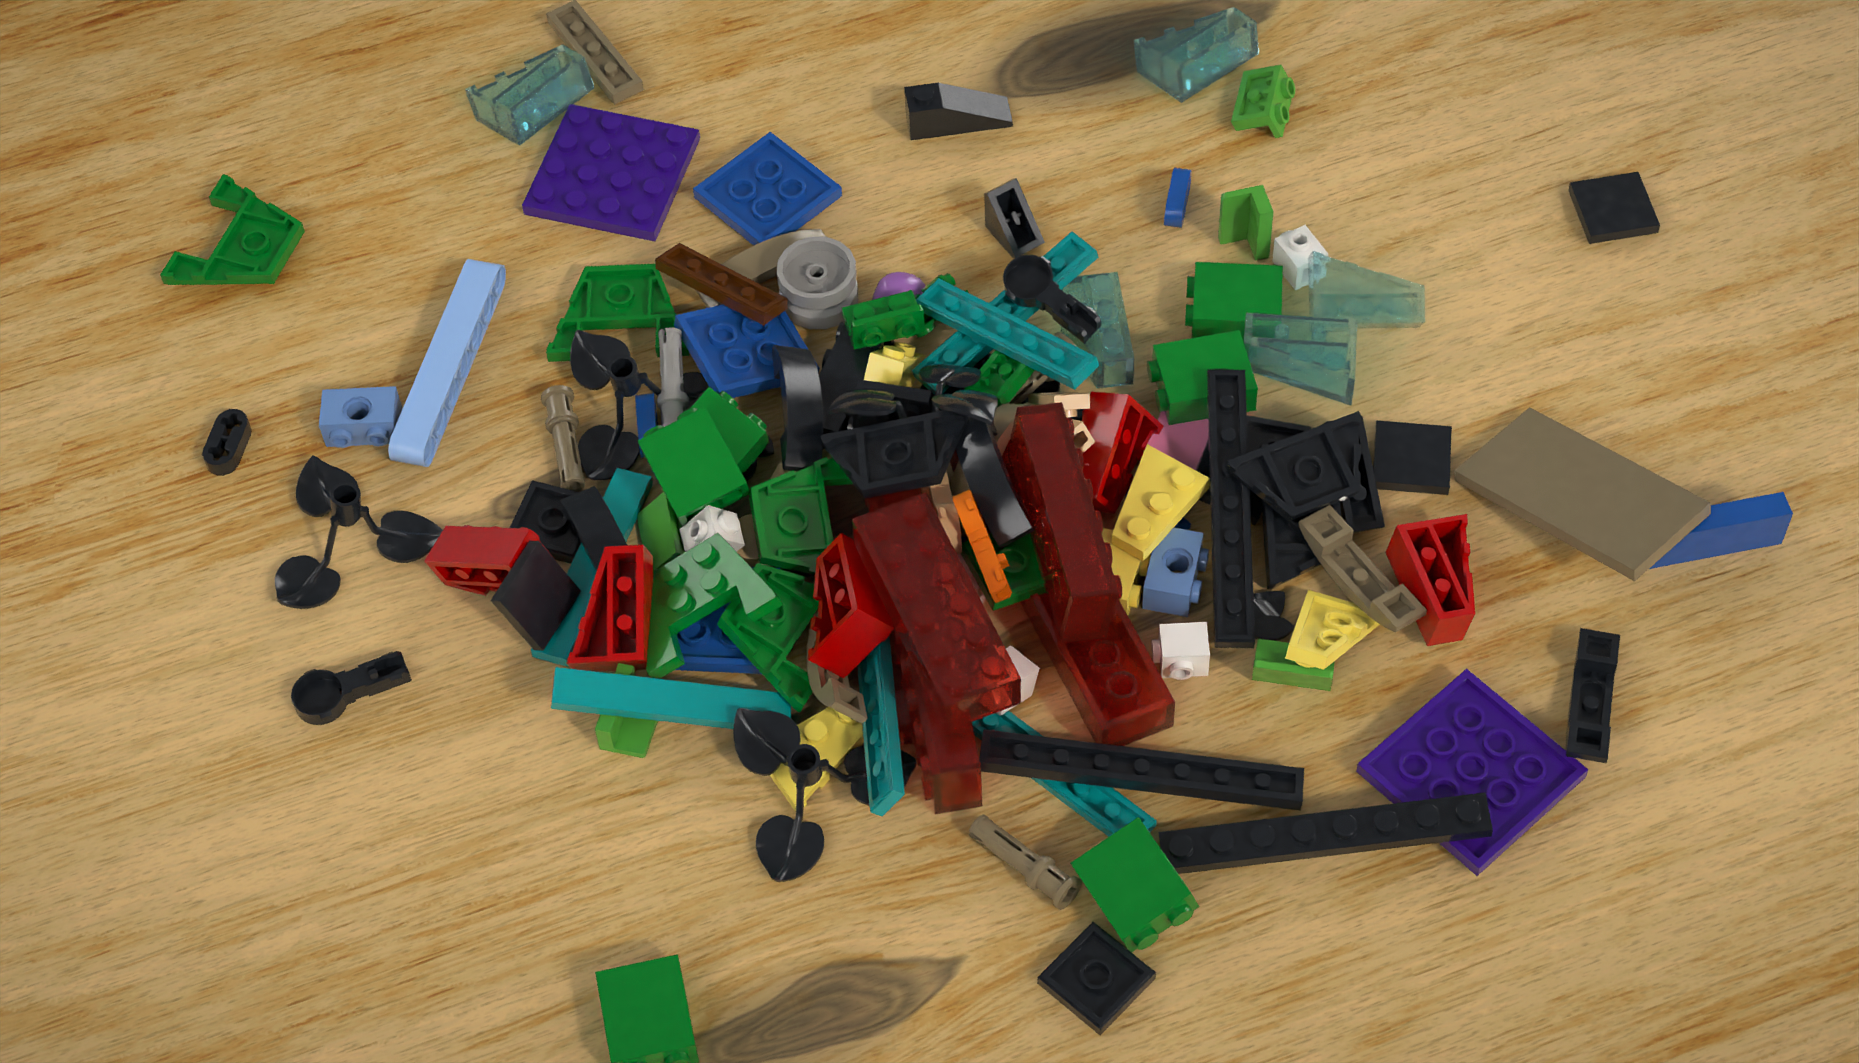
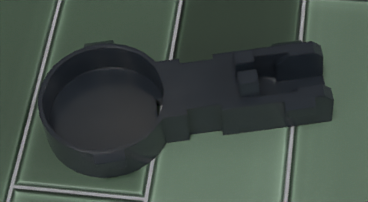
M1022 255L1009 262L1003 273L1005 296L1014 304L1021 307L1036 306L1042 311L1045 310L1052 315L1054 321L1084 344L1101 327V319L1096 311L1089 306L1086 307L1071 294H1066L1059 289V285L1053 281L1050 267L1051 262L1045 257Z
M392 651L381 655L379 658L360 664L358 668L347 672L344 670L333 673L328 670H316V668L307 671L294 684L291 699L298 716L303 721L313 725H324L339 718L345 711L346 706L356 702V699L367 695L369 697L408 683L412 679L400 651Z

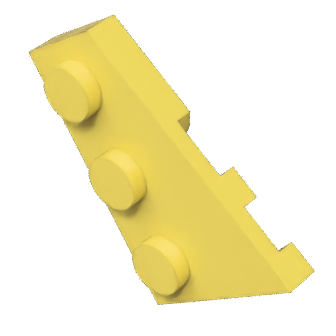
M1147 444L1113 529L1112 544L1137 559L1144 561L1209 489L1210 478Z
M1308 590L1288 645L1285 659L1295 661L1298 665L1306 668L1316 667L1324 670L1380 624L1365 614L1353 602Z
M830 707L797 725L800 731V744H808L815 747L819 752L820 760L827 759L834 768H837L845 760L849 752L862 746L864 743L862 723L856 722ZM781 763L779 768L770 777L796 812V783L791 779L789 767ZM824 770L816 784L805 787L804 807L807 805L806 801L818 788L822 789L830 780L831 774Z

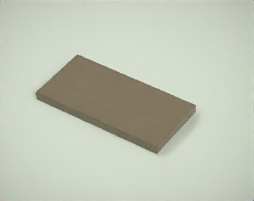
M1530 407L1454 470L1455 481L1633 581H1636L1711 514V503Z

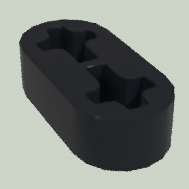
M238 409L226 410L219 414L214 422L202 452L207 469L214 475L224 476L232 473L241 461L252 432L247 415L243 411ZM227 429H232L230 435ZM224 450H226L227 456H222Z

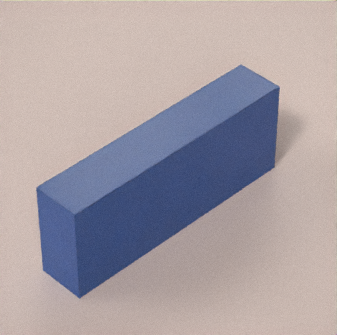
M1784 492L1711 505V514L1649 569L1782 544L1793 515Z

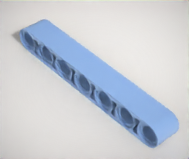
M467 259L464 263L391 435L388 447L391 461L429 467L432 463L502 294L506 280L504 265Z

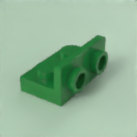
M912 290L842 307V316L854 350L863 347H873L899 338H909L915 334L925 332L924 311L922 305L917 304Z
M995 350L981 367L980 380L972 386L965 387L964 390L981 391L995 395L998 400V408L1002 404H1009L1035 370Z

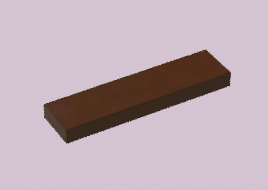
M678 243L655 259L656 269L762 325L767 324L788 309V298L681 243Z

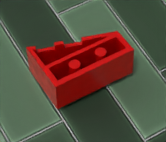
M1091 391L1090 409H1083L1082 421L1095 443L1081 454L1071 452L1065 474L1060 481L1058 495L1076 510L1114 514L1134 477L1130 474L1137 461L1141 460L1153 434H1160L1164 425L1129 394Z
M1467 514L1397 525L1385 551L1399 585L1403 583L1427 609V614L1416 620L1427 646L1463 640L1476 614L1473 577L1469 571L1468 557L1471 552L1466 534V527L1468 525Z
M445 526L424 562L444 585L487 596L489 590L494 592L498 590L529 541H539V536L531 529L525 527Z
M840 533L816 559L813 598L819 601L818 617L814 616L811 618L810 629L816 632L815 648L808 649V660L841 678H845L880 642L885 641L894 629L877 552Z
M644 545L607 546L604 548L590 590L591 597L585 615L581 617L578 626L579 633L573 652H570L566 663L572 669L595 672L616 671L618 663L632 665L634 670L646 669L653 589V555Z

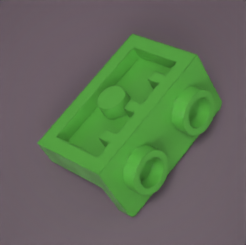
M1282 65L1243 72L1231 123L1236 131L1268 126L1275 138L1283 137L1285 125L1289 122L1291 100L1295 96V84L1293 79L1287 76Z

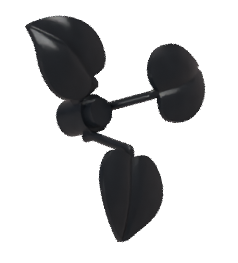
M577 330L570 351V364L575 380L581 386L590 390L602 389L611 381L615 391L616 429L608 425L594 426L582 435L578 443L581 466L585 471L586 477L591 480L612 479L617 468L629 470L638 459L640 453L637 435L631 432H622L624 428L623 398L634 396L642 384H645L657 396L661 393V389L648 379L647 373H639L636 361L631 357L628 347L621 340ZM700 372L683 373L684 392L690 400L689 407L686 410L690 409L709 387Z
M933 364L919 370L920 380L937 384L935 397L932 398V412L947 410L980 420L991 426L993 425L998 406V400L995 395L974 390H959L953 394H942L946 385L958 388L974 385L981 378L980 369L973 367L961 368L952 364ZM855 389L848 391L836 398L829 407V415L845 412L859 415L883 416L897 411L900 419L907 418L902 403L894 401L893 393L877 389Z
M312 455L298 478L296 501L299 508L312 517H322L331 512V526L324 558L319 563L311 556L301 555L291 557L281 564L275 575L277 601L287 607L309 609L327 603L336 595L341 583L340 575L335 570L326 567L331 560L339 525L349 527L363 517L372 533L380 535L377 539L379 553L386 559L397 563L414 562L427 555L443 530L429 519L408 511L386 513L381 518V527H378L369 514V508L361 506V492L354 477L346 471L329 465Z
M739 708L734 720L733 737L738 758L743 766L754 774L767 776L773 774L780 764L783 763L789 767L791 779L796 783L795 820L786 815L774 816L762 824L756 836L758 857L771 879L776 882L791 881L811 870L819 861L824 849L822 828L814 822H802L805 787L816 784L822 776V771L825 770L843 783L851 782L853 797L860 803L869 806L864 745L853 749L846 755L844 765L848 775H845L831 766L827 759L820 760L819 752L815 747L808 744H800L799 728L788 716L773 711H754ZM901 750L905 788L916 768L917 762L912 755Z

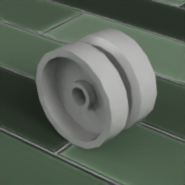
M808 237L794 242L783 251L777 262L779 294L788 298V309L785 311L794 324L807 329L835 327L842 321L844 322L842 307L858 304L856 261L851 250L843 243L828 237Z

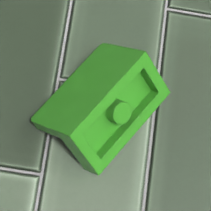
M1263 185L1225 192L1221 195L1218 230L1220 244L1247 239L1255 261L1269 258L1274 211Z
M664 492L637 515L642 545L653 555V576L655 570L685 553L679 530L682 526Z
M1258 638L1252 680L1331 691L1335 661L1324 670L1316 667L1306 668L1298 665L1295 661L1285 659L1289 643Z
M618 663L615 674L636 676L634 666ZM600 714L595 727L600 750L644 758L658 721Z

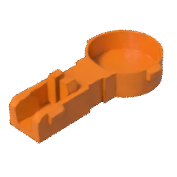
M968 489L952 496L955 508L994 602L997 603L1010 598L1012 591L1003 569L1010 565L1004 553L996 554L971 490Z

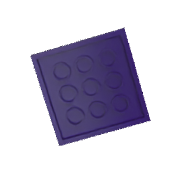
M569 104L522 204L523 213L528 216L656 242L700 141L699 129Z
M1465 669L1357 764L1356 772L1392 803L1486 792L1493 828L1492 837L1439 843L1478 876L1587 776L1588 768L1577 759L1567 757L1565 749L1468 669Z

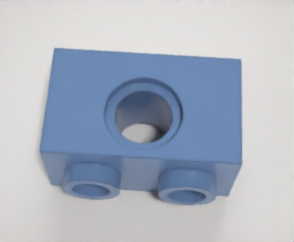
M396 386L322 390L319 428L326 447L346 448L348 446H384L389 444L403 409Z
M1173 528L1152 551L1143 587L1142 609L1188 617L1191 602L1198 604L1200 599L1202 581L1197 580L1198 571L1205 572L1208 563L1209 549L1203 548L1204 533ZM1178 570V571H1182V572H1180V573H1175V572H1172V571Z

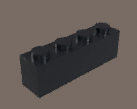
M842 321L839 324L835 337L836 342L832 349L826 350L822 360V370L819 374L823 404V434L847 430L850 416L845 415V412L829 415L830 405L840 395L855 390L858 379L864 380L870 352L883 349L884 346H893L894 340L883 342L873 347H863L854 350L845 322Z

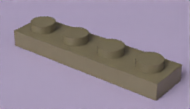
M576 0L546 13L549 25L614 105L644 90L643 82Z

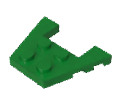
M223 174L211 192L209 199L214 207L237 212L209 259L206 260L175 251L160 274L163 284H274L305 233L302 222L274 204H266L256 197L255 192L247 187L241 188L235 184L233 178Z
M656 265L585 266L570 297V306L566 315L560 319L556 327L557 334L553 342L548 344L546 349L548 362L570 361L571 345L577 330L656 327L655 350L657 357H660L658 332L661 329L665 331V328H675L674 322L675 315L677 314L673 309L670 296L659 270L656 269ZM681 339L682 356H690L687 347Z
M822 458L815 461L810 467L797 472L793 470L750 487L749 500L760 564L815 575L817 557L833 542L824 486L853 484L833 458Z
M719 533L714 534L654 571L646 664L647 674L651 678L660 679L685 664L677 633L740 596L745 613L753 622L784 605L782 599Z
M757 563L753 570L782 599L784 605L753 622L746 615L739 596L729 603L717 625L784 699L800 713L813 691L809 683L808 673L786 658L819 608V601L813 598L814 584L804 581L805 576Z

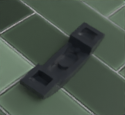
M774 345L772 348L774 379H780L785 430L780 438L783 470H794L797 472L812 466L815 461L822 459L823 404L820 379L815 360L809 349Z
M968 417L969 420L956 447V452L977 506L998 546L1004 548L1035 531L1023 498L1016 493L994 437L998 435L994 423L991 426L980 420Z
M595 486L560 500V504L574 533L578 534L597 572L605 547L627 545L613 515Z
M1580 628L1568 711L1565 749L1567 757L1607 763L1611 727L1609 726L1614 676L1618 663L1620 643L1619 634Z

